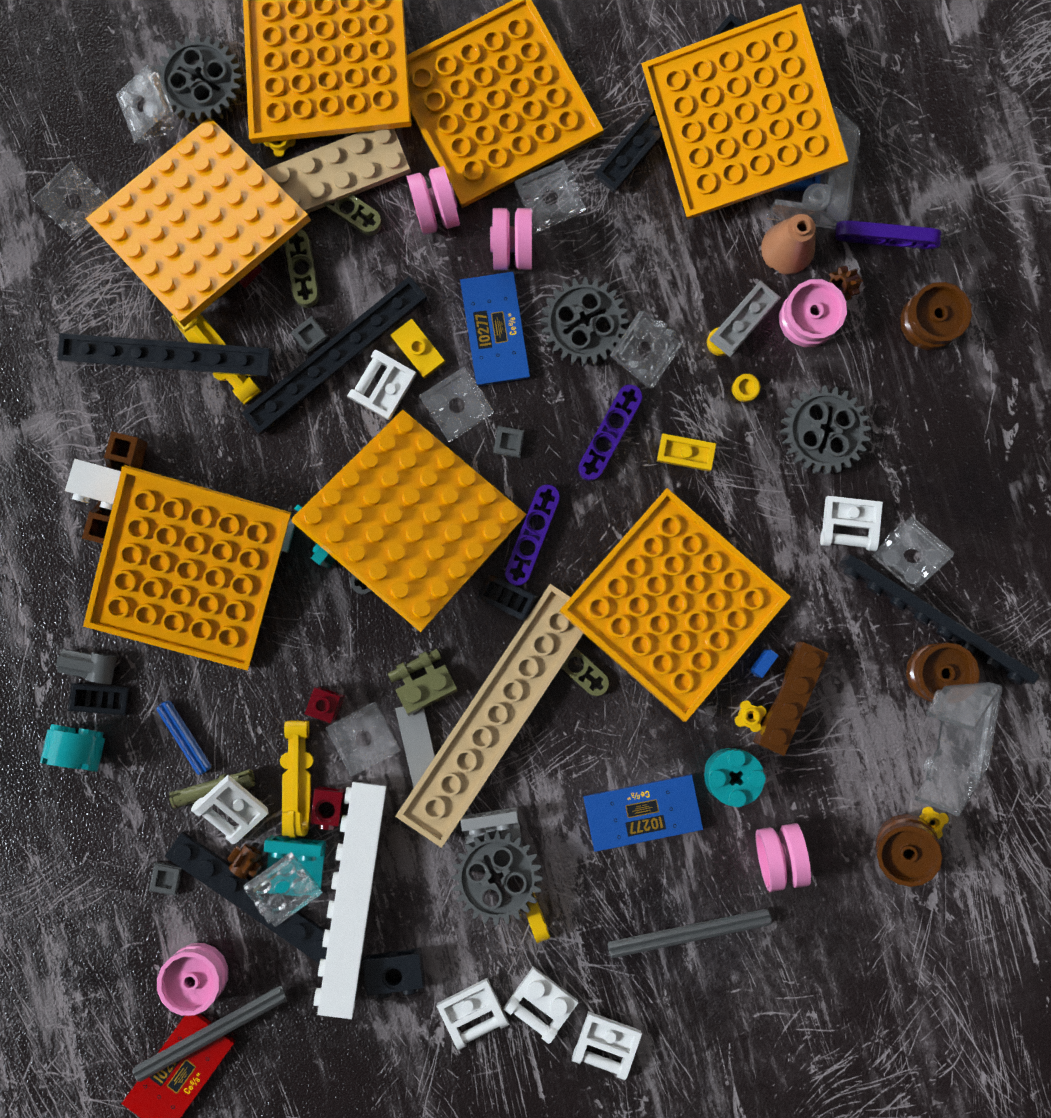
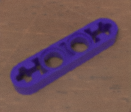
M841 221L836 224L835 239L852 243L934 249L941 245L942 231L926 227Z
M625 385L619 390L580 461L578 471L584 480L594 481L598 479L605 469L641 403L642 393L637 386ZM631 391L634 393L633 398L637 401L629 403L626 411H631V414L628 415L623 409L615 408V406L618 404L619 407H622L625 401V397L622 394L628 395ZM619 414L623 417L624 425L621 428L616 429L610 426L609 418L612 415ZM600 438L609 439L611 449L607 452L599 451L596 447V441ZM590 451L598 457L605 458L604 462L598 459L595 465V469L598 470L597 473L592 472L590 475L585 473L586 468L583 465H589L594 458L593 455H589Z
M542 485L535 493L506 567V579L512 585H523L530 577L559 502V492L552 485ZM547 490L551 491V496L555 498L554 502H548L545 509L551 511L550 515L541 510H534L535 505L539 508L541 507L543 498L539 497L541 493L545 494ZM535 515L542 516L545 520L544 528L541 530L532 529L529 524L531 517ZM526 540L532 541L535 545V552L529 556L523 555L519 549L520 544ZM516 555L522 560L531 561L530 566L524 563L522 572L525 574V577H519L518 581H514L513 574L510 573L511 569L518 567L519 561H514Z

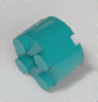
M51 724L50 730L47 729L40 763L98 772L105 742L103 732L79 728V732L76 734V728Z
M720 749L710 756L705 765L704 778L707 789L715 798L728 806L742 807L756 800L763 790L766 778L760 762L753 755L742 749ZM732 771L738 773V780L736 782L730 781L731 776L729 774Z

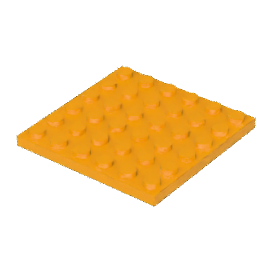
M243 0L249 140L252 144L411 127L403 0Z
M512 0L407 55L411 116L439 167L444 166L449 183L452 184L454 194L462 208L603 135L604 129L532 0Z
M801 4L641 63L687 220L843 167L849 163Z
M206 119L86 218L89 224L184 327L311 221L308 214L213 119L212 121Z
M402 410L292 517V523L419 632H422L527 514L407 412Z
M122 466L83 627L248 671L292 512L131 466Z
M666 488L562 606L559 612L683 722H686L791 596Z

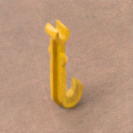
M201 313L185 327L174 315L171 316L176 326L190 343L226 345ZM213 373V376L218 381L227 380L234 388L232 390L233 393L244 405L261 392L250 377L246 378L245 375Z
M287 721L284 725V735L288 739V752L281 756L280 764L288 770L282 775V836H290V838L306 836L310 827L311 774L306 769L313 765L314 758L312 754L306 752V739L309 738L310 733L309 721Z

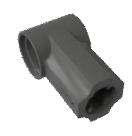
M62 649L57 658V672L84 677L87 681L112 684L117 657L101 653L89 654Z

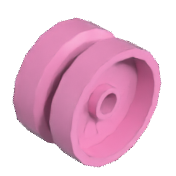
M444 166L430 169L429 179L432 188H427L425 178L421 173L406 176L423 236L437 232L438 225L435 217L437 213H439L441 222L446 229L460 225L456 209L458 207L456 197Z
M493 208V226H490L491 252H493L494 270H508L510 267V253H515V266L518 270H532L531 208H517L515 212V226H510V213L507 208Z
M810 279L799 284L783 302L779 312V325L783 334L792 343L802 347H816L825 343L844 323L847 315L846 300L842 292L833 283L828 281Z
M797 823L782 825L779 836L771 827L757 829V854L767 890L769 892L784 890L787 879L794 888L809 886L811 884L810 861L799 825Z
M191 943L182 947L161 967L157 977V992L161 1002L171 1012L181 1016L196 1015L205 1011L224 991L228 981V965L226 960L215 947L206 943Z

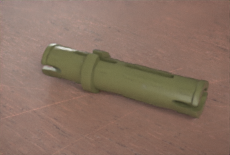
M251 769L229 775L243 788L255 786V781H253L255 777ZM227 774L220 775L218 779L170 792L171 806L173 809L195 803L199 798H203Z

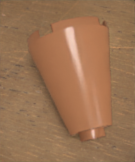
M798 214L773 225L766 232L761 244L762 257L766 265L784 275L796 274L804 270L811 263L815 254L816 226L813 219L808 215Z

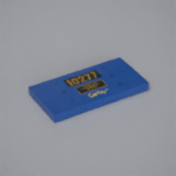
M506 272L460 279L476 386L530 379L514 273Z
M691 774L583 796L594 852L703 830Z

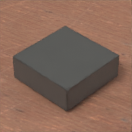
M313 316L291 332L308 355L330 339Z
M498 426L493 454L520 458L525 431Z
M155 862L149 891L177 896L180 890L183 869L178 865Z

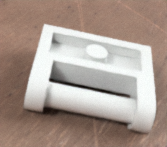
M374 350L371 355L372 360L355 389H351L347 397L390 421L417 374L387 355ZM385 365L387 369L371 396L367 398L364 396V393L380 366Z
M827 496L825 498L820 544L824 546L840 544L866 547L869 551H877L883 502ZM833 526L869 529V534L866 537L833 533Z
M229 775L203 798H199L191 808L194 814L197 816L202 815L224 833L226 840L231 844L237 843L269 814L268 808ZM215 804L239 825L232 826L210 807Z
M533 966L510 997L503 1010L510 1015L512 1013L540 1033L542 1035L541 1039L550 1044L558 1030L577 1006L578 1000ZM523 997L553 1019L549 1026L519 1004Z
M488 978L437 1003L439 1013L458 1050L466 1047V1043L498 1027L502 1029L509 1025L508 1018ZM492 1010L494 1017L464 1032L459 1030L458 1027Z
M588 1011L578 1043L573 1052L572 1061L579 1064L585 1062L615 1073L617 1078L626 1080L642 1032L639 1029ZM587 1045L623 1057L622 1061L619 1063L586 1051Z

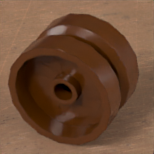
M947 282L932 283L923 287L903 307L900 316L901 330L906 339L915 347L924 350H938L961 336L968 328L972 317L971 303L966 293L956 285Z
M931 643L921 646L913 652L907 663L906 670L908 684L918 697L928 702L948 705L961 703L969 698L978 686L980 674L977 661L970 651L958 644Z
M910 814L893 816L883 823L877 833L876 852L879 867L886 877L899 885L908 887L923 885L932 880L940 870L942 854L937 833L930 823L919 816Z

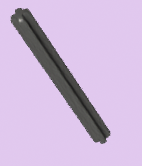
M762 909L608 942L609 955L611 958H617L764 927L772 924V918L768 909Z
M279 986L136 1065L132 1070L136 1081L141 1082L282 1004L287 999L284 988Z

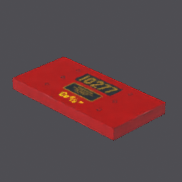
M200 1013L184 1016L158 1053L212 1024V1022ZM226 1034L141 1082L137 1081L121 1104L140 1118H181L236 1040Z

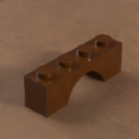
M111 431L104 455L106 467L121 471L124 465L141 469L148 443L137 437ZM98 501L97 505L89 511L82 539L103 544L111 510L100 507L101 501Z
M805 642L795 643L785 666V676L780 691L772 707L763 717L761 729L756 733L753 740L754 743L785 756L829 653Z

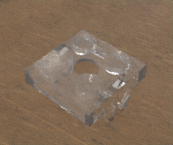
M146 65L116 94L134 143L140 144L146 142L151 136H164L167 134L165 129L174 128L172 121H170L174 113L155 66ZM141 96L146 100L143 112H140L137 107L138 99Z
M564 160L515 181V187L525 208H531L532 224L536 233L581 214L586 210L580 196L579 185L575 183L574 174L568 170ZM551 190L558 195V200L555 204L547 205L543 202L542 196L546 191Z
M72 161L32 197L73 240H76L91 226L86 218L109 200ZM75 193L81 197L82 204L78 209L73 210L66 206L65 198L68 194Z
M639 311L610 356L645 386L653 388L682 343L674 337L676 334L674 330L666 328L668 326L666 323L655 320L646 311ZM643 341L648 342L651 347L650 354L645 358L641 357L638 353V346Z
M462 367L419 395V398L448 442H451L494 414L482 390L479 389L476 381L470 376L465 367ZM453 398H461L464 401L465 407L462 412L454 413L449 409V402Z
M911 516L903 525L899 524L895 531L887 536L884 543L877 551H874L872 557L915 592L953 557L954 552ZM908 549H915L920 553L921 558L916 563H910L904 558V552Z
M376 701L326 727L350 777L401 751ZM363 730L368 731L372 736L370 745L362 747L356 742V735Z
M292 852L243 886L247 895L255 903L261 916L264 915L267 923L271 922L275 927L323 893L320 886ZM281 881L290 882V888L285 893H276L274 891L277 883Z

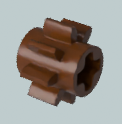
M847 266L838 267V271L829 274L831 277L829 282L833 283L842 292L847 301L852 296L861 293L859 287L863 279H860V276L857 274L858 269L848 271Z
M244 844L242 848L237 846L227 858V860L232 862L229 870L242 879H247L249 874L255 877L264 865L263 862L259 861L262 853L250 844Z

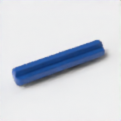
M165 701L156 708L157 712L198 775H202L210 770V762L172 702Z

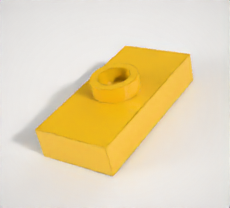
M410 319L391 334V338L424 379L445 364V360L413 319Z
M662 433L657 462L710 472L712 470L716 443Z

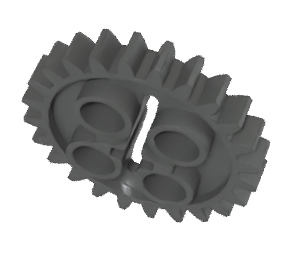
M196 35L195 42L192 43L188 37H185V45L175 41L177 49L172 50L167 47L166 50L169 57L160 56L164 66H156V70L160 75L154 77V80L159 85L156 87V91L161 96L160 100L164 105H167V109L171 114L175 112L180 120L186 116L189 123H192L195 117L200 124L204 122V117H208L212 121L215 114L223 119L222 110L226 109L232 112L229 103H239L235 94L243 93L241 86L238 85L244 83V79L240 74L243 71L240 64H237L239 61L236 55L232 54L228 46L223 48L220 40L213 44L210 36H207L205 41L202 42L199 35ZM193 60H199L196 64L190 65ZM222 72L219 77H213L215 73ZM186 82L183 87L177 88L179 83ZM209 94L206 100L200 101L203 95Z
M584 277L583 283L579 285L574 278L572 287L563 282V292L557 289L553 290V295L556 299L547 297L546 303L551 308H542V313L548 316L541 318V324L548 326L542 329V335H550L546 340V345L555 344L552 353L556 354L561 351L562 361L569 356L571 357V365H574L577 359H581L582 367H585L587 359H590L595 366L597 357H600L605 362L607 361L606 352L612 355L616 354V349L613 345L622 346L623 341L619 337H626L627 331L621 327L628 326L629 320L621 317L625 316L628 310L619 309L624 300L614 299L617 293L616 290L610 293L607 292L608 283H605L600 288L598 287V279H595L592 285H588L587 277ZM586 299H592L596 302L597 306L593 309H587L583 306L582 302ZM599 311H606L605 314L594 317ZM562 312H569L573 315V319L569 322H563L559 315ZM580 318H583L585 321L590 319L589 326L586 327L584 323L579 325ZM605 322L609 325L610 330L605 333L600 332L596 329V324ZM573 327H576L568 334L563 333L564 330H569ZM576 335H582L587 342L584 345L578 346L573 343L572 338Z
M826 385L821 388L820 393L813 387L810 390V396L806 392H802L800 394L801 401L795 398L791 402L794 408L788 407L785 410V413L790 418L787 417L781 420V423L788 426L780 431V434L788 435V438L782 442V445L791 446L786 454L795 453L797 455L794 463L801 460L804 461L803 470L812 465L813 474L818 473L822 468L824 475L830 473L831 467L835 473H839L841 465L848 469L851 467L850 460L854 462L860 460L856 452L863 453L867 450L861 443L870 441L869 437L863 435L871 430V427L863 425V422L869 419V416L860 415V412L865 407L859 406L856 408L854 404L858 398L855 397L849 401L847 399V390L838 395V387L836 386L830 393H828ZM828 407H831L832 413L828 420ZM810 408H815L820 412V420H814L810 416ZM837 414L843 415L846 418V427L840 426L837 423ZM827 423L826 430L830 433L824 437L825 432L820 428ZM804 434H809L814 438L815 444L813 447L807 446L804 443ZM822 440H823V446H822L823 453L820 454V453L818 452V450H819V446L821 445ZM831 440H835L840 444V453L832 451L830 447Z
M496 831L495 837L492 839L489 832H486L484 835L485 841L482 842L478 836L474 837L476 846L473 847L467 843L465 848L468 853H458L459 858L463 862L462 864H453V867L460 871L459 874L451 876V879L459 881V885L452 889L462 893L458 897L457 902L466 900L467 904L463 909L464 912L471 908L474 909L473 919L482 914L483 924H486L490 917H493L495 926L499 925L501 917H503L506 924H510L512 914L517 920L521 919L520 909L527 913L531 911L527 904L528 901L537 903L538 900L532 894L533 892H542V889L535 884L537 881L543 880L544 877L536 875L535 871L541 869L542 865L533 864L538 854L529 856L528 851L531 845L528 844L522 848L520 846L522 842L521 837L512 842V833H507L505 839H502L501 832ZM500 850H505L510 855V861L506 866H501L496 861V855ZM485 855L490 857L496 873H503L504 877L501 879V883L509 893L510 901L506 900L500 884L492 882L491 878L494 877V873L485 861ZM476 864H480L485 868V876L482 880H477L472 875V869ZM514 875L520 876L524 882L523 889L519 892L512 890L509 884L511 877ZM489 889L495 890L499 895V901L495 906L486 902L485 894Z

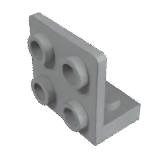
M517 807L463 815L460 820L466 844L468 843L473 847L476 846L474 837L478 836L483 842L485 841L484 835L486 832H489L492 839H494L496 831L501 832L502 839H505L507 833H512V842L521 837ZM500 850L496 855L497 863L501 866H506L510 861L509 853L505 850ZM485 855L484 859L492 869L491 859L488 855ZM476 864L472 872L485 870V868L480 864Z

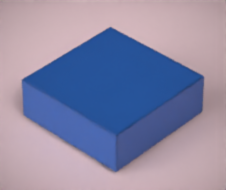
M763 650L750 668V672L756 677L763 678L778 657V654L772 650Z

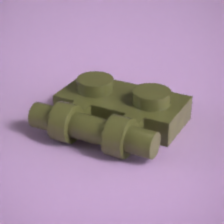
M437 649L429 653L425 651L418 655L419 658L405 665L401 663L396 666L397 669L387 673L392 683L401 678L405 683L404 686L396 689V693L408 716L458 691L445 665L434 669L432 663L441 659ZM424 667L427 674L412 681L409 674Z

